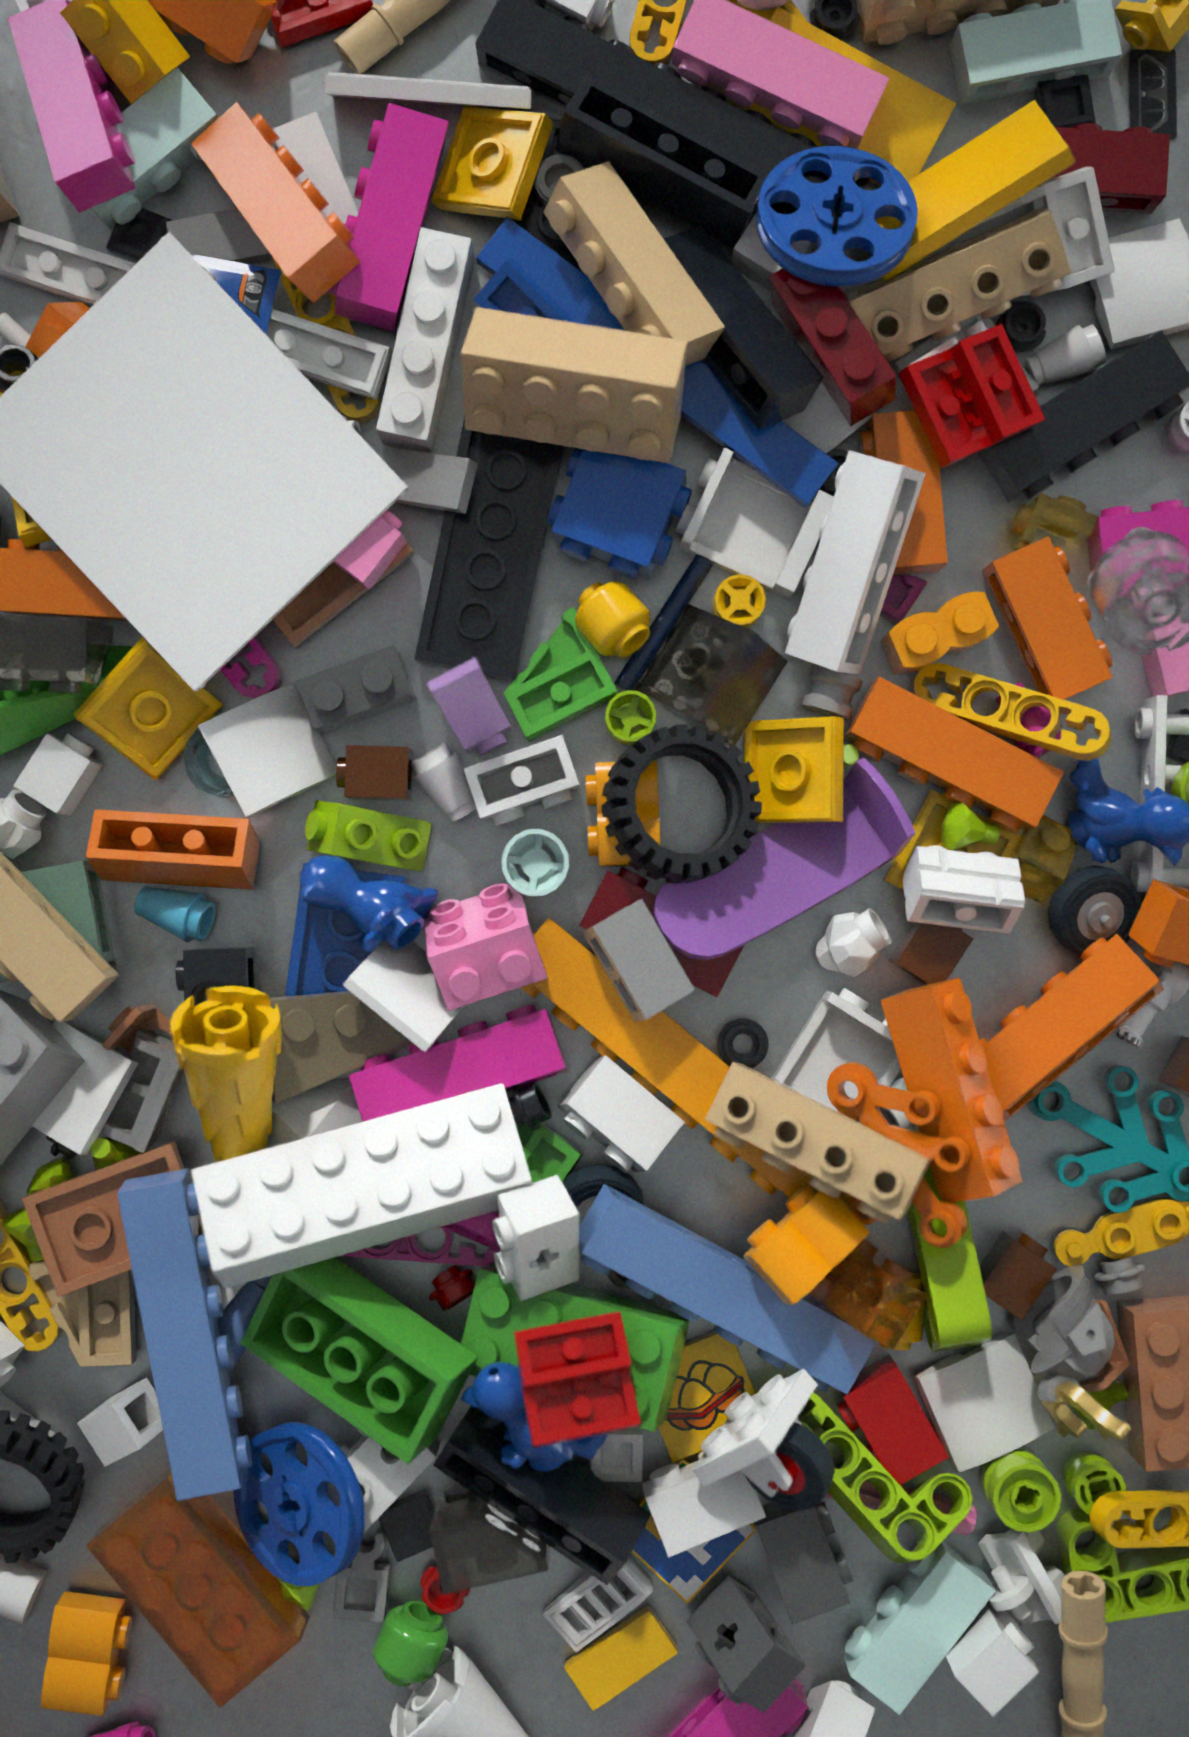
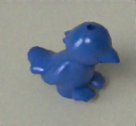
M1098 758L1089 761L1080 760L1075 770L1069 775V780L1079 790L1076 793L1079 809L1072 811L1069 815V827L1075 841L1091 853L1093 861H1098L1100 864L1105 863L1107 859L1111 864L1121 859L1122 846L1136 841L1147 842L1159 849L1175 867L1182 858L1183 847L1189 842V803L1157 787L1153 793L1148 789H1144L1143 793L1146 801L1139 804L1128 795L1107 785L1103 779Z
M318 856L305 864L300 873L299 887L301 889L302 901L312 903L320 908L339 910L347 914L357 927L366 934L361 947L365 952L372 953L382 941H386L395 950H401L408 946L421 932L424 920L429 915L431 905L438 897V891L430 887L420 890L414 886L388 880L363 882V877L357 874L354 867L339 856Z
M495 1362L485 1366L479 1372L473 1385L466 1388L460 1398L461 1401L481 1409L491 1418L505 1423L506 1431L503 1438L508 1442H512V1444L501 1448L503 1464L510 1465L515 1469L520 1467L526 1459L529 1465L538 1471L554 1470L564 1462L571 1460L573 1454L593 1459L608 1434L532 1449L519 1369L509 1362Z

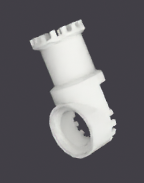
M1175 961L1173 967L1161 965L1158 968L1154 966L1152 969L1154 970L1153 973L1161 981L1164 990L1112 1034L1116 1035L1119 1032L1118 1038L1121 1040L1125 1035V1042L1141 1049L1144 1044L1142 1036L1157 1012H1164L1169 1004L1172 1005L1178 1002L1189 989V969L1187 964Z

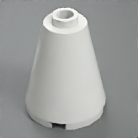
M454 1646V1652L447 1647L445 1648L436 1673L428 1681L407 1686L413 1692L405 1707L397 1701L390 1724L392 1737H529L469 1656L457 1646Z

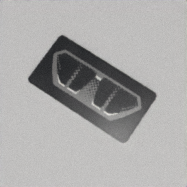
M1132 49L1129 51L1130 128L1148 127L1154 133L1170 134V139H1175L1177 137L1176 51L1174 49L1171 52L1152 49Z

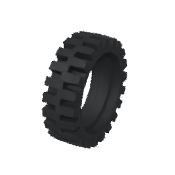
M676 724L671 728H667V726L659 728L633 743L618 758V761L611 767L607 775L610 779L603 787L602 796L607 797V800L602 805V817H609L610 823L605 827L608 837H616L619 844L614 848L620 856L627 854L631 858L628 863L637 871L640 869L647 870L646 876L654 880L665 878L666 883L677 884L686 881V883L695 882L713 876L737 861L739 856L746 852L752 842L749 839L757 833L760 823L754 820L755 817L761 814L762 802H757L754 799V796L761 792L758 781L750 782L748 777L754 770L749 761L741 764L737 759L742 752L736 745L727 748L723 745L726 737L719 733L709 736L707 735L708 728L697 725L688 729L687 724ZM664 756H685L700 762L716 778L725 796L727 818L723 832L710 848L699 853L679 854L663 848L645 831L636 812L635 790L640 775L651 762Z
M0 1410V1459L19 1465L38 1478L50 1495L51 1505L48 1508L31 1514H5L0 1512V1554L4 1555L6 1563H17L21 1554L26 1561L35 1559L40 1550L44 1554L48 1553L54 1548L56 1542L60 1543L65 1537L81 1501L85 1487V1479H82L85 1471L83 1463H76L79 1454L75 1447L72 1446L64 1449L67 1438L60 1431L50 1437L48 1433L51 1425L41 1420L35 1428L29 1425L30 1415L20 1413L16 1421H11L10 1411Z

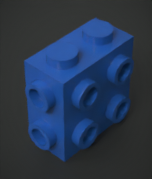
M575 448L566 471V476L572 479L565 496L558 494L555 497L547 521L548 524L553 525L551 532L555 542L561 544L559 550L568 556L582 561H588L590 555L609 562L607 568L610 571L626 578L636 579L638 573L650 577L655 564L663 567L668 558L674 537L667 535L673 517L681 519L690 501L692 489L686 487V470L664 462L641 460L634 457Z

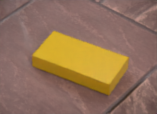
M648 1604L566 1660L564 1669L590 1708L595 1711L678 1654V1646Z

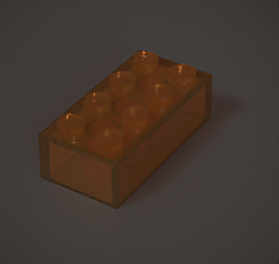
M171 1468L105 1522L86 1545L219 1708L300 1642L310 1619L309 1614L304 1609L283 1598L277 1577L269 1572L256 1558L244 1536L210 1495L177 1501Z

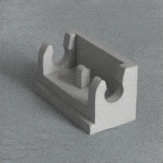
M642 899L624 907L583 931L585 938L634 1022L649 1019L695 991Z
M141 1028L136 1034L134 1045L128 1057L138 1062V1065L100 1133L134 1147V1150L145 1153L157 1141L183 1077L184 1069L180 1070L172 1040Z

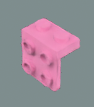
M498 883L485 888L479 895L462 901L450 899L440 902L429 911L428 917L424 920L427 958L448 1011L548 978L530 927L524 896L511 885Z

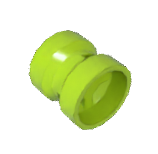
M627 690L618 693L610 700L606 708L605 726L608 734L614 741L622 745L631 746L643 736L651 733L655 727L657 715L654 703L647 695L639 691Z
M1080 1451L1073 1454L1065 1462L1062 1470V1482L1078 1506L1089 1515L1093 1504L1103 1494L1112 1491H1126V1484L1122 1476L1099 1453ZM1098 1490L1100 1491L1099 1493H1096V1494H1092V1493H1091V1492H1096V1491H1098Z

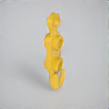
M1161 1198L1131 1206L1125 1212H1109L1101 1216L1095 1223L1094 1228L1088 1233H1082L1074 1229L1059 1233L1053 1244L1054 1253L1063 1264L1073 1266L1084 1264L1092 1254L1098 1252L1112 1259H1124L1129 1256L1132 1257L1172 1246L1182 1241L1189 1234V1201Z

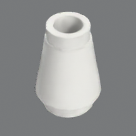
M1093 324L1084 328L1077 325L1034 352L1033 355L1025 358L1028 373L1038 385L1089 375L1096 371V367L1107 362L1101 337Z
M446 743L437 746L410 763L416 773L413 779L439 808L448 815L451 822L465 817L476 809L457 751L451 753Z

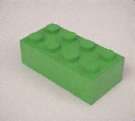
M336 1257L272 1275L240 1343L407 1465L438 1437L478 1359L476 1354Z
M493 1262L478 1270L461 1345L478 1356L470 1373L471 1376L477 1377L481 1369L495 1362H509L518 1367L513 1334L515 1331L620 1311L632 1363L630 1374L641 1421L639 1428L654 1432L668 1417L690 1321L676 1312L577 1283H570L520 1301L512 1283L504 1284L502 1282L496 1264Z

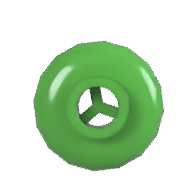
M414 1600L407 1601L404 1605L393 1607L386 1614L374 1644L373 1657L378 1667L383 1671L384 1677L389 1682L397 1686L406 1687L411 1684L426 1682L436 1673L448 1643V1630L442 1621L441 1614L432 1611L426 1603Z

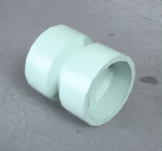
M527 829L516 834L507 843L502 855V872L507 882L517 892L528 896H546L557 891L566 881L570 870V857L563 842L553 833L542 829Z

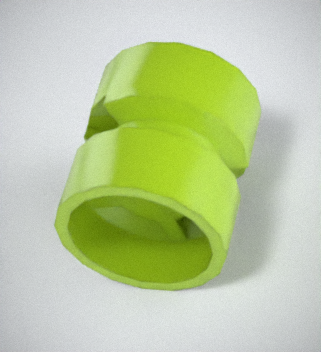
M1022 1446L980 1465L978 1479L981 1491L1005 1525L1015 1531L1030 1533L1042 1530L1053 1522L1060 1510L1061 1504L1059 1485L1032 1450Z

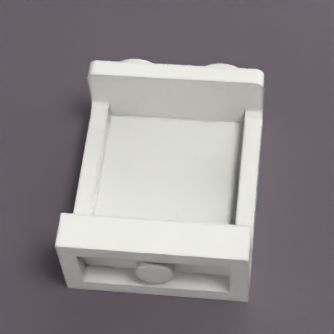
M724 448L719 460L709 457L697 483V486L705 489L697 507L689 503L687 504L683 516L675 531L683 535L679 549L693 556L699 555L708 560L712 565L731 574L749 575L756 579L764 589L789 600L795 592L819 540L820 525L830 511L834 496L819 490L809 505L804 508L747 464L734 459V451Z
M843 988L839 996L829 990L825 991L771 1079L838 1112L831 1104L827 1095V1081L835 1068L849 1062L863 1064L874 1073L878 1084L889 1087L901 1068L886 1018L881 1023L865 1013L870 1003ZM846 1081L844 1085L846 1095L856 1099L858 1095L856 1085L851 1081Z

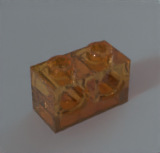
M864 1238L809 1293L865 1337L894 1349L927 1295L910 1283L914 1276L911 1271L888 1257L884 1263L874 1257L879 1249Z

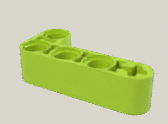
M929 1165L924 1179L937 1199L941 1201ZM965 1201L953 1203L958 1205L965 1213L967 1230L959 1241L946 1248L935 1247L924 1239L919 1227L921 1215L913 1202H911L907 1210L926 1299L924 1328L931 1352L982 1345L992 1338L990 1314ZM934 1218L932 1221L934 1231L939 1235H946L947 1226L945 1222Z
M813 1392L803 1407L805 1414L801 1418V1424L811 1432L821 1427L824 1433L817 1437L824 1444L832 1442L838 1445L844 1457L841 1468L835 1469L828 1493L883 1555L891 1561L900 1564L924 1559L930 1555L967 1516L971 1509L973 1498L971 1489L966 1481L955 1474H939L921 1482L908 1495L816 1393ZM863 1482L871 1483L879 1492L880 1502L876 1510L868 1509L860 1500L859 1491ZM936 1486L944 1488L951 1496L952 1505L948 1514L940 1512L934 1505L932 1497ZM901 1522L910 1525L916 1533V1546L911 1552L902 1548L898 1542L897 1529Z
M1074 1508L1066 1511L1060 1517L1056 1527V1536L1062 1572L1065 1576L1074 1571H1087L1096 1574L1104 1581L1106 1587L1105 1623L1189 1610V1582H1187L1189 1574V1546L1152 1547L1117 1553L1116 1547L1112 1546L1095 1532L1092 1543L1086 1547L1077 1548L1075 1547L1077 1538L1084 1532L1093 1531L1090 1524V1515L1081 1508ZM1154 1574V1579L1149 1587L1143 1590H1135V1586L1142 1576Z

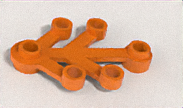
M856 1062L842 1064L830 1074L827 1081V1095L831 1104L839 1113L857 1122L860 1120L863 1125L928 1158L935 1159L937 1165L945 1171H957L969 1162L971 1150L968 1143L961 1137L950 1136L944 1139L890 1125L878 1108L902 1111L911 1123L925 1125L936 1119L941 1109L939 1099L932 1092L921 1090L913 1093L878 1084L874 1073L865 1065ZM846 1081H851L856 1085L858 1089L856 1099L846 1095L844 1090ZM917 1099H923L928 1103L930 1112L927 1117H923L916 1112L915 1101ZM946 1145H953L958 1149L960 1153L958 1163L948 1160L945 1155ZM923 1177L912 1200L921 1215L919 1223L921 1234L929 1244L935 1247H950L964 1236L967 1230L966 1215L955 1203L939 1201ZM854 1197L850 1204V1210L865 1225L876 1222L877 1219L858 1209L861 1200ZM934 1218L945 1222L947 1226L946 1235H939L934 1231L932 1226Z

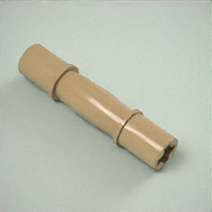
M386 0L381 6L375 3L366 15L333 41L334 47L354 74H363L394 47H400L404 44L403 37L435 15L450 0Z
M1087 1571L1070 1572L1062 1579V1621L1059 1623V1635L1063 1640L1061 1668L1063 1698L1059 1703L1061 1737H1104V1724L1107 1720V1709L1102 1702L1105 1676L1103 1644H1105L1108 1638V1629L1105 1624L1106 1587L1104 1581L1099 1576Z

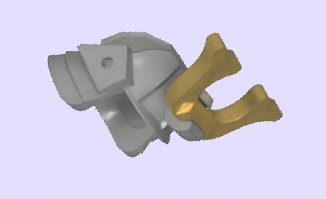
M1073 1265L1067 1267L1051 1277L1023 1320L1009 1313L1008 1323L1013 1331L1022 1337L1036 1353L1031 1363L1030 1371L1035 1374L1044 1372L1047 1375L1039 1383L1038 1397L1055 1420L1058 1433L1063 1437L1070 1434L1079 1438L1087 1429V1425L1066 1406V1404H1069L1083 1413L1104 1439L1108 1440L1111 1436L1122 1440L1131 1430L1130 1426L1105 1410L1081 1388L1078 1382L1090 1376H1095L1097 1372L1104 1368L1115 1344L1113 1326L1091 1294L1090 1283L1085 1276L1083 1266Z

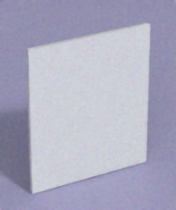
M170 232L163 236L142 259L0 396V484L196 692L204 688L206 683L391 505L403 497L409 489Z

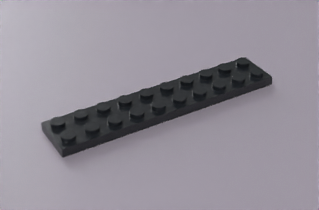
M534 180L521 220H511L583 273L577 260L559 234L553 230L549 220L543 213L546 207L537 197ZM464 418L456 457L469 458L478 463L466 514L445 511L414 658L416 661L454 669L475 658L484 675L511 681L515 679L522 654L548 528V516L554 499L564 446L466 430Z

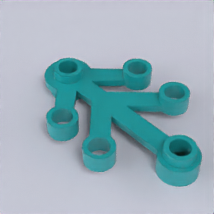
M1114 1065L1105 1072L1103 1077L1106 1090L1113 1096L1122 1128L1073 1102L1067 1087L1058 1081L1051 1083L1027 1103L1029 1110L1035 1116L1045 1121L1063 1119L1112 1146L1078 1157L1072 1154L1061 1156L1054 1165V1174L1064 1185L1072 1188L1079 1187L1087 1181L1088 1176L1141 1162L1157 1172L1125 1183L1117 1179L1107 1180L1099 1189V1200L1103 1206L1113 1212L1121 1213L1127 1211L1136 1200L1164 1192L1176 1200L1189 1201V1183L1182 1185L1179 1182L1180 1171L1185 1167H1189V1149L1180 1121L1184 1111V1103L1178 1094L1168 1090H1158L1150 1096L1148 1101L1150 1114L1159 1120L1166 1153L1149 1144L1135 1096L1139 1079L1136 1072L1129 1067ZM1119 1072H1125L1129 1080L1127 1087L1123 1090H1116L1113 1085V1079ZM1049 1092H1056L1059 1096V1104L1053 1110H1047L1043 1104V1099ZM1165 1097H1170L1173 1101V1109L1169 1114L1161 1115L1158 1109L1159 1102ZM1070 1162H1077L1079 1174L1076 1178L1067 1180L1063 1174L1064 1167ZM1121 1187L1124 1191V1198L1120 1203L1112 1205L1109 1202V1193L1113 1188Z

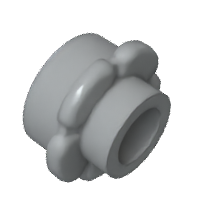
M1131 1256L1124 1259L1111 1258L1101 1262L1103 1271L1096 1273L1094 1276L1095 1280L1101 1282L1104 1295H1117L1144 1287L1145 1284L1141 1271L1146 1268L1141 1263L1133 1265Z

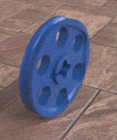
M823 146L807 149L789 156L769 173L759 194L756 223L759 238L766 252L779 266L789 273L816 284L852 286L875 280L890 272L902 261L913 239L918 210L911 186L905 177L890 163L860 149L843 146ZM808 171H820L826 174L829 180L823 183H813L806 180L803 174ZM860 178H871L876 180L881 187L872 191L859 188L855 181ZM841 197L839 213L842 215L838 221L836 234H832L834 217H831V215L834 213L836 198ZM777 202H789L796 206L798 210L795 213L783 215L775 212L771 205ZM882 216H891L899 220L902 226L897 229H885L878 225L875 220ZM805 240L814 243L819 250L811 254H801L796 252L791 247V244L796 241ZM850 248H861L867 251L871 258L862 262L852 261L847 258L844 251Z
M288 1422L254 1436L250 1440L252 1467L245 1469L241 1489L233 1490L235 1511L244 1538L261 1564L279 1579L297 1586L320 1584L345 1570L354 1560L361 1546L365 1527L363 1496L356 1474L338 1445L325 1433L313 1426L299 1422ZM297 1442L302 1444L307 1452V1467L297 1457ZM262 1452L271 1460L273 1467L272 1476L266 1473L262 1466ZM328 1482L333 1483L339 1492V1507L331 1501L328 1495ZM258 1501L266 1507L269 1516L268 1525L262 1521L258 1514ZM324 1532H327L335 1543V1556L331 1555L324 1545ZM289 1541L298 1549L300 1555L299 1565L290 1557L288 1551Z

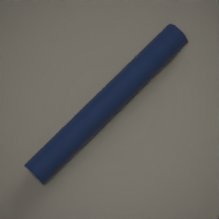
M695 555L649 627L650 635L647 641L631 655L615 680L614 684L624 691L634 690L713 565L708 560Z

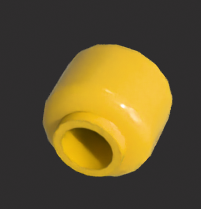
M611 581L604 585L597 582L590 585L580 595L578 599L580 607L575 615V625L598 653L605 657L618 655L620 658H625L636 652L647 641L650 635L648 626L651 613L626 584L621 581Z

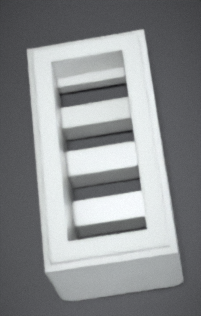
M630 1555L624 1566L617 1573L619 1578L628 1586L625 1591L621 1592L612 1581L605 1585L588 1572H585L542 1611V1615L576 1653L630 1613L653 1593L652 1579ZM599 1584L614 1600L609 1605L593 1590ZM583 1596L599 1612L594 1619L578 1602ZM570 1608L585 1625L579 1632L561 1614L566 1609Z

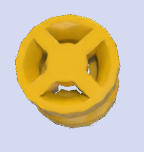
M737 574L729 576L721 582L713 597L712 609L714 617L720 625L728 630L741 631L750 628L757 622L765 608L766 596L764 589L756 579L749 575Z

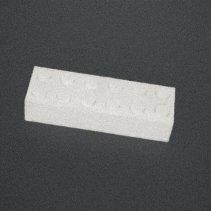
M503 1083L191 1170L212 1271L224 1289L497 1211L498 1195L532 1184Z

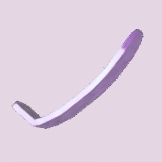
M863 757L854 763L843 780V822L773 824L749 839L752 843L747 851L741 854L737 861L719 873L690 883H686V881L677 884L665 882L653 903V919L669 946L684 956L700 960L722 957L797 918L881 868L900 855L916 832L892 788L876 768Z

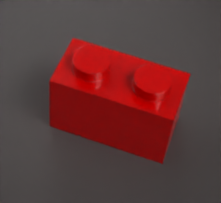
M890 1354L862 1369L848 1394L841 1392L844 1400L837 1403L836 1406L850 1431L853 1432L858 1428L862 1429L870 1443L866 1446L867 1450L899 1485L906 1483L949 1458Z

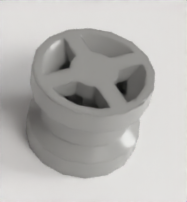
M814 666L811 674L814 682L812 691L804 696L801 706L826 717L836 716L844 718V721H850L853 713L850 705L853 694L860 691L863 681L848 673L836 672L822 666Z

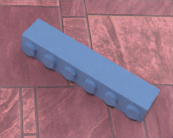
M189 1168L127 1179L117 1192L177 1501L241 1489L245 1469L252 1467L251 1446L247 1435H239L236 1418L242 1417V1399L238 1385L230 1386L227 1368L233 1366L232 1346L228 1335L220 1336L217 1317L223 1316L222 1294L218 1284L211 1285L207 1266H211L205 1234L201 1235L198 1215L201 1214L194 1183L191 1184Z
M606 1184L601 1188L579 1226V1250L583 1254L581 1261L587 1266L607 1276L611 1269L628 1278L625 1282L627 1286L646 1298L653 1299L656 1293L672 1301L670 1308L691 1322L697 1323L700 1317L715 1324L713 1330L732 1344L741 1346L745 1340L759 1347L757 1354L780 1369H784L787 1363L800 1370L805 1369L818 1384L816 1388L821 1391L827 1392L829 1386H832L848 1394L878 1342V1339L862 1323L808 1294L795 1305H785L746 1260Z

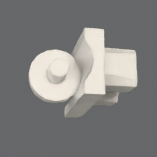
M1011 1528L1006 1533L986 1534L978 1545L991 1566V1574L997 1583L994 1587L996 1592L989 1599L993 1608L996 1611L1011 1609L1016 1619L1021 1620L1023 1625H1030L1042 1620H1050L1054 1624H1059L1062 1621V1579L1064 1574L1054 1565L1042 1566L1037 1557V1554L1043 1549L1045 1542L1040 1531L1028 1533L1015 1531Z

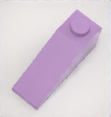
M475 658L427 683L467 753L477 749L479 755L483 756L507 743L504 735L512 731V728Z

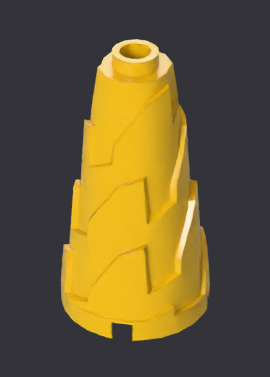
M223 986L206 989L207 1001L198 1005L194 1004V996L192 995L178 1006L170 1022L180 1070L184 1069L192 1105L199 1112L206 1143L210 1142L216 1163L267 1149L268 1135L272 1133V1094L274 1077L276 1075L277 1055L281 1053L282 1026L277 1003L275 1009L271 1007L269 995L243 986Z

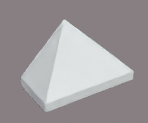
M345 1078L325 1082L278 1104H274L272 1101V1133L268 1135V1143L293 1142L363 1122L350 1079Z

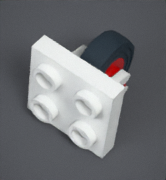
M802 1369L785 1379L781 1375L773 1377L753 1396H750L748 1392L738 1396L724 1412L728 1417L724 1425L715 1429L701 1444V1449L704 1453L692 1469V1472L707 1487L740 1470L750 1485L770 1502L782 1508L797 1511L813 1508L826 1496L831 1487L835 1472L832 1455L822 1440L808 1428L804 1427L797 1418L818 1384L805 1369Z

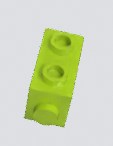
M316 800L314 810L309 813L305 824V836L308 839L306 850L413 871H422L429 842L431 823L370 809Z

